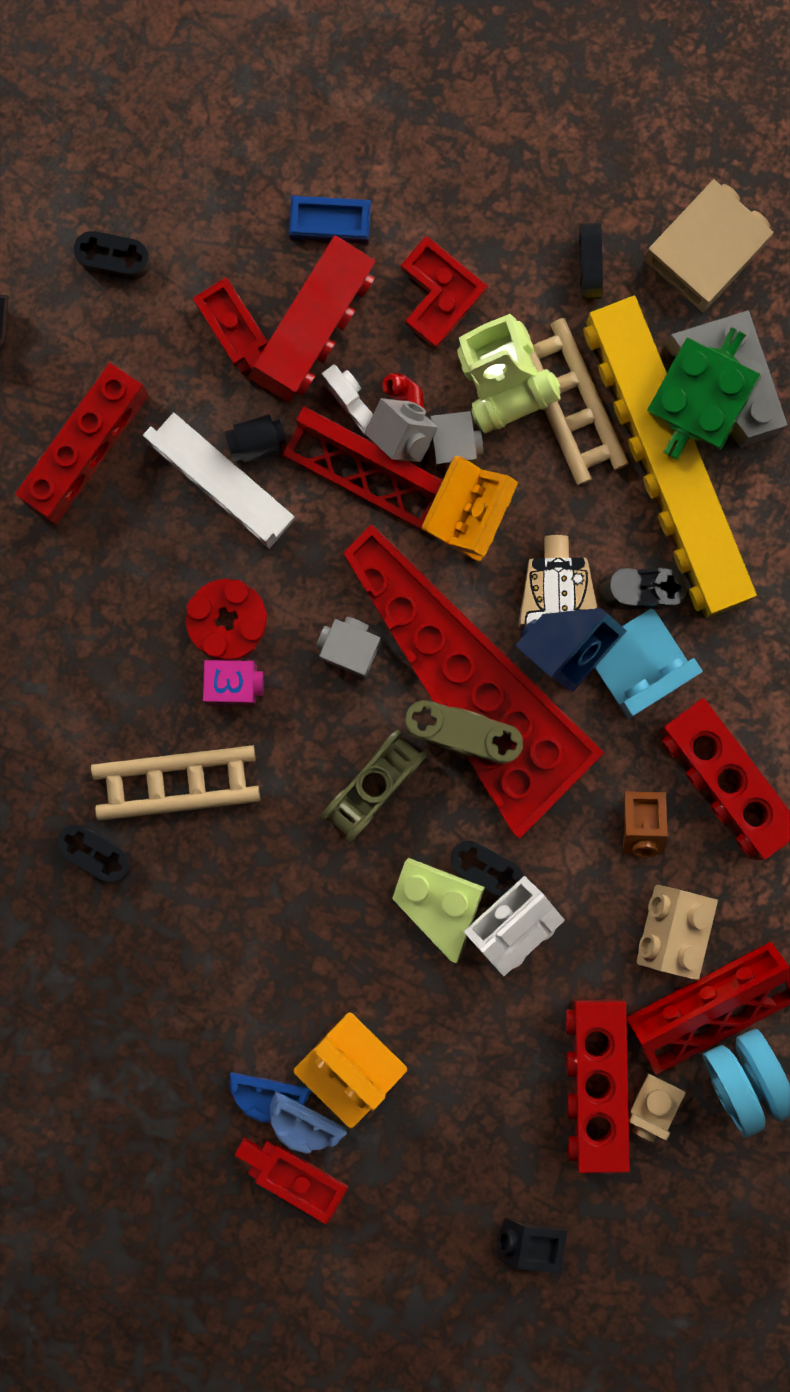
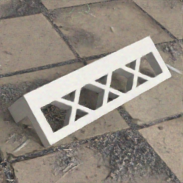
M174 412L157 431L150 426L143 434V437L152 449L268 549L294 522V515Z

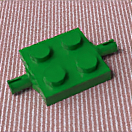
M730 327V331L720 349L706 347L687 337L647 409L649 414L667 422L674 430L663 453L675 460L679 459L689 439L704 441L721 450L761 378L760 373L742 365L734 357L746 335L741 331L737 332V329Z

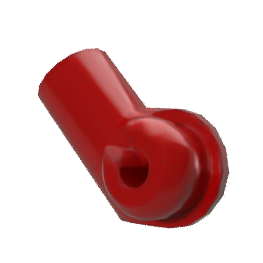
M391 373L383 379L382 388L389 397L394 400L410 401L424 408L422 388L401 373Z

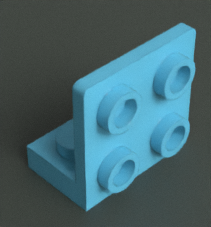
M654 609L647 610L622 626L627 630L626 633L595 667V670L627 719L703 672L695 658L687 661Z

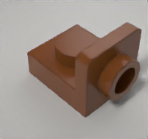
M625 791L623 798V853L633 854L639 858H650L655 855L664 854L668 837L666 792Z

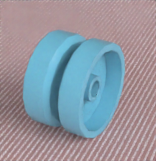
M756 1028L736 1037V1051L742 1065H740L732 1051L723 1045L703 1053V1059L712 1079L711 1082L725 1111L732 1118L737 1129L745 1139L765 1130L766 1121L759 1103L760 1101L768 1114L775 1120L781 1122L790 1118V1084L771 1047Z

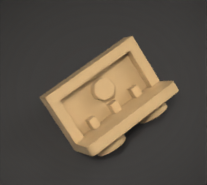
M656 885L649 902V912L643 936L639 942L637 964L699 980L718 900L671 887Z

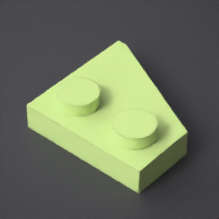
M408 858L403 865L392 899L450 961L457 963L460 960L467 940V936L463 931L473 923L485 887Z

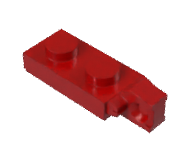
M225 277L194 296L193 301L235 368L237 367L241 374L252 370L268 342L230 281Z
M244 1137L234 1154L236 1157L252 1165L248 1174L256 1179L255 1183L324 1224H328L348 1190V1185L278 1143L275 1145L267 1140L265 1145L261 1147Z

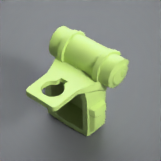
M511 314L485 323L459 337L460 347L457 352L462 365V371L469 381L474 382L479 398L472 403L473 421L485 434L495 429L500 430L510 422L539 409L544 410L550 404L561 400V386L558 379L547 369L537 370L531 358L534 347L530 335L521 321H517Z

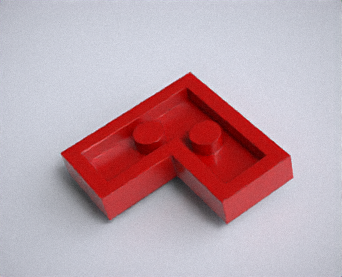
M427 235L401 264V271L429 293L406 319L405 325L437 350L486 293L488 285Z

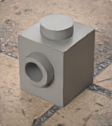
M381 398L365 434L391 459L421 462L438 427L425 416V409L418 404L410 401Z
M471 411L431 416L430 420L438 427L432 438L436 472L445 471L446 475L454 456L463 457L476 465L477 455L484 454L481 430L473 431Z
M346 617L344 622L335 619L331 628L324 626L316 648L322 650L319 656L321 661L366 679L381 644V637L367 632L369 625L354 618Z

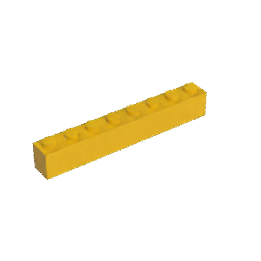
M631 296L590 312L586 322L587 327L583 328L586 342L590 350L597 349L602 364L598 365L601 379L606 388L612 386L617 401L613 402L616 416L621 425L627 423L632 438L628 439L630 451L636 462L642 460L647 475L643 476L645 488L651 499L657 497L662 510L658 514L660 525L666 536L672 535L678 549L673 551L674 559L679 571L682 574L687 572L693 586L688 589L695 610L697 612L702 610L706 619L753 600L757 596L695 441L691 439L687 441L678 460L663 453L674 430L667 422L649 414L647 409L667 373L636 296Z

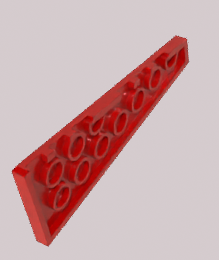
M371 524L343 552V555L431 700L438 704L472 711L486 716L488 719L511 725L522 735L523 749L520 755L512 762L500 764L479 757L466 756L510 830L520 839L604 752ZM503 734L500 739L493 738L492 744L498 746L497 753L500 755H504L507 750L515 749V745L509 742L510 736L508 734Z

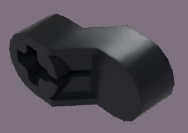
M625 568L604 576L600 582L599 592L603 602L615 609H666L683 601L686 596L687 586L683 576L672 569L649 568L637 570Z

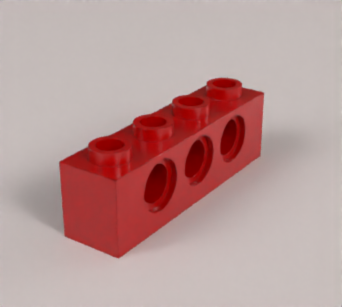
M109 362L18 488L15 495L24 504L57 526L148 399L149 395L143 384Z
M704 697L659 729L664 735L660 739L663 747L673 759L680 756L689 768L685 772L686 777L698 792L705 790L714 801L710 805L711 810L723 825L727 823L732 825L739 835L735 838V841L748 858L755 856L757 860H766L790 842V810ZM697 738H705L711 743L713 752L708 760H701L694 754L693 744ZM724 770L731 771L737 778V787L732 793L722 791L718 785V777ZM749 803L756 804L762 811V820L755 827L747 824L743 817L744 808Z
M622 999L573 1000V1010H566L565 1012L566 1035H573L574 1050L566 1052L567 1077H574V1093L567 1094L568 1119H575V1136H568V1160L576 1161V1168L579 1173L630 1172L626 1002ZM593 1032H602L607 1040L604 1050L597 1054L587 1052L585 1049L587 1036ZM594 1074H602L607 1078L606 1090L597 1096L588 1094L586 1092L588 1078ZM598 1116L606 1118L608 1129L603 1136L591 1137L587 1134L586 1127L592 1118Z

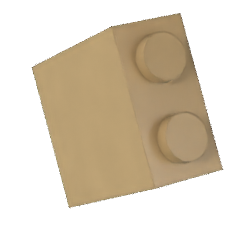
M715 179L705 187L649 247L644 259L651 268L702 313L710 307L762 251L774 233L770 229L768 220L757 211L751 212L739 202L740 197L734 189L726 184L720 185Z

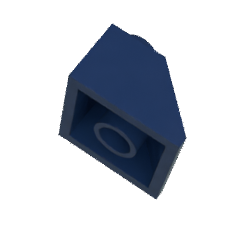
M601 608L542 614L538 620L534 619L525 626L520 635L521 640L515 646L551 678L574 692L627 630Z

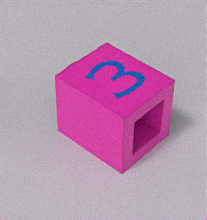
M204 660L203 702L207 705H256V696H263L264 673L263 671H257V665L254 661Z

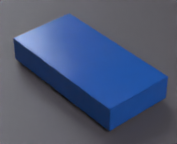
M291 196L289 239L331 241L334 235L346 242L369 243L371 200Z

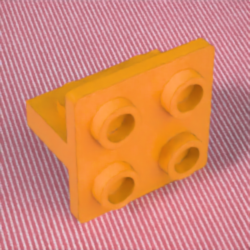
M454 456L425 518L422 529L472 560L481 561L494 540L495 533L519 482L508 475L482 470L465 458Z
M351 1012L347 1013L294 1068V1074L349 1128H353L371 1109L374 1111L385 1099L386 1093L407 1072V1066Z

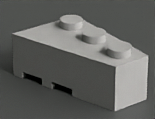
M749 310L671 334L665 346L671 356L676 358L687 337L706 347L720 349L730 331V327L746 335L734 357L742 365L760 373L761 378L730 433L740 448L779 436L787 427V422Z

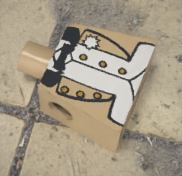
M567 535L545 536V558L529 559L521 603L519 629H524L534 619L538 620L542 614L597 608L588 560L583 557L569 558V537Z

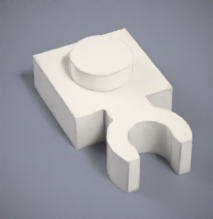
M334 364L322 373L323 383L365 435L373 414L359 398L357 392L361 390V387L354 376L348 370L341 373Z

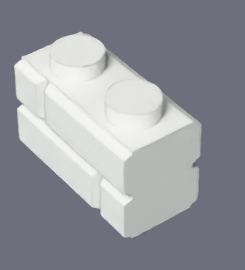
M523 876L463 932L493 966L505 976L513 968L520 966L525 957L542 941L549 939L554 934L555 929L565 920L545 895Z

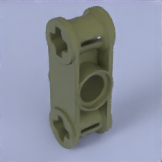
M421 700L411 705L406 713V726L413 737L439 745L441 748L452 752L506 764L516 759L523 749L522 735L515 727L488 719L486 716L472 711ZM423 710L431 711L430 717L436 721L435 726L428 725L425 731L418 730V722L412 718L414 715H421ZM503 734H508L510 736L509 742L515 745V749L507 750L504 755H500L497 753L498 746L492 744L493 738L500 739Z
M398 728L374 754L373 759L345 790L343 789L320 815L323 821L329 820L346 835V841L349 844L366 828L375 817L373 815L403 782L405 783L428 757L425 751L418 752L402 738V731ZM394 749L397 750L401 755H403L408 761L403 759L397 752L394 751ZM376 775L384 780L386 790L382 795L371 797L363 791L362 783L368 776ZM340 810L343 811V812H344L346 815H348L355 823H351V822H350L346 817H344L339 811H340Z

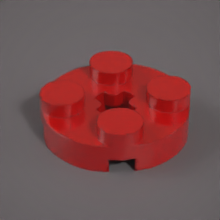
M218 579L202 586L187 604L186 627L188 634L195 646L210 657L226 661L244 658L257 649L265 634L268 622L266 607L259 594L241 580ZM227 609L229 613L236 612L238 618L233 621L234 628L229 631L224 626H216V620L220 618L219 612Z

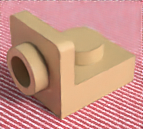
M646 1072L628 1109L629 1122L634 1124L631 1131L651 1142H654L656 1136L667 1141L670 1135L668 1129L686 1092Z

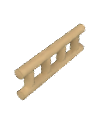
M561 318L550 324L555 336L533 345L534 352L531 358L537 370L542 371L544 369L539 359L562 350L571 372L557 377L561 386L560 392L578 387L587 407L567 417H564L558 401L544 409L576 484L580 486L592 480L587 469L610 459L614 470H618L627 466L629 462L565 318ZM594 423L603 445L581 454L572 431Z
M254 745L92 764L93 780L106 779L108 804L96 805L97 820L103 821L260 802L259 786L246 787L244 772L245 762L256 761ZM227 765L230 789L206 792L203 768ZM187 770L189 794L165 797L163 772ZM146 774L149 799L125 801L122 777Z

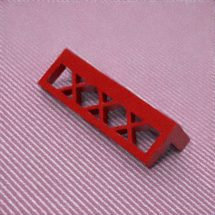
M303 406L296 419L297 428L284 449L282 456L424 532L422 525L443 480L408 461L391 459L376 444ZM307 433L320 440L324 454L307 459L296 453L295 450L304 434ZM326 444L337 449V451L328 453ZM348 455L355 459L359 473L342 478L334 473L330 459ZM326 461L328 469L316 463ZM361 463L369 466L372 470L364 472ZM382 473L391 479L394 492L378 497L370 493L366 478ZM361 480L364 489L352 482ZM397 482L408 488L399 491ZM417 492L431 501L421 519L405 511L401 497ZM397 499L399 508L387 501Z
M769 942L626 1017L655 1075L789 1006L790 966L774 944ZM783 983L785 984L787 990L773 997H767L771 989ZM743 1004L748 1005L743 1013L735 1017L730 1016L735 1008ZM705 1024H711L707 1032L699 1036L694 1035L697 1028ZM669 1043L675 1044L671 1051L656 1057L655 1050Z

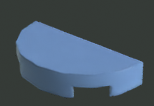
M275 1091L270 1103V1121L279 1141L289 1149L308 1154L311 1153V1150H321L329 1145L331 1147L337 1145L347 1134L344 1126Z

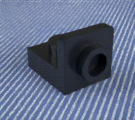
M505 1218L502 1231L499 1233L497 1240L498 1259L516 1269L561 1273L568 1231L560 1227L523 1224L515 1219Z

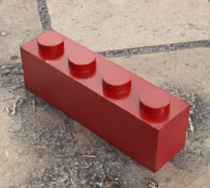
M334 235L255 362L248 378L287 403H290L296 392L304 396L316 376L309 372L316 359L324 363L336 343L329 339L336 327L342 331L345 329L356 311L349 306L355 295L364 298L375 280V277L370 275L369 272L376 261Z

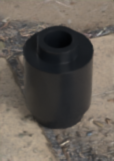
M270 414L233 424L234 429L224 431L233 462L244 460V463L282 453L279 445L287 443L280 419L272 421Z

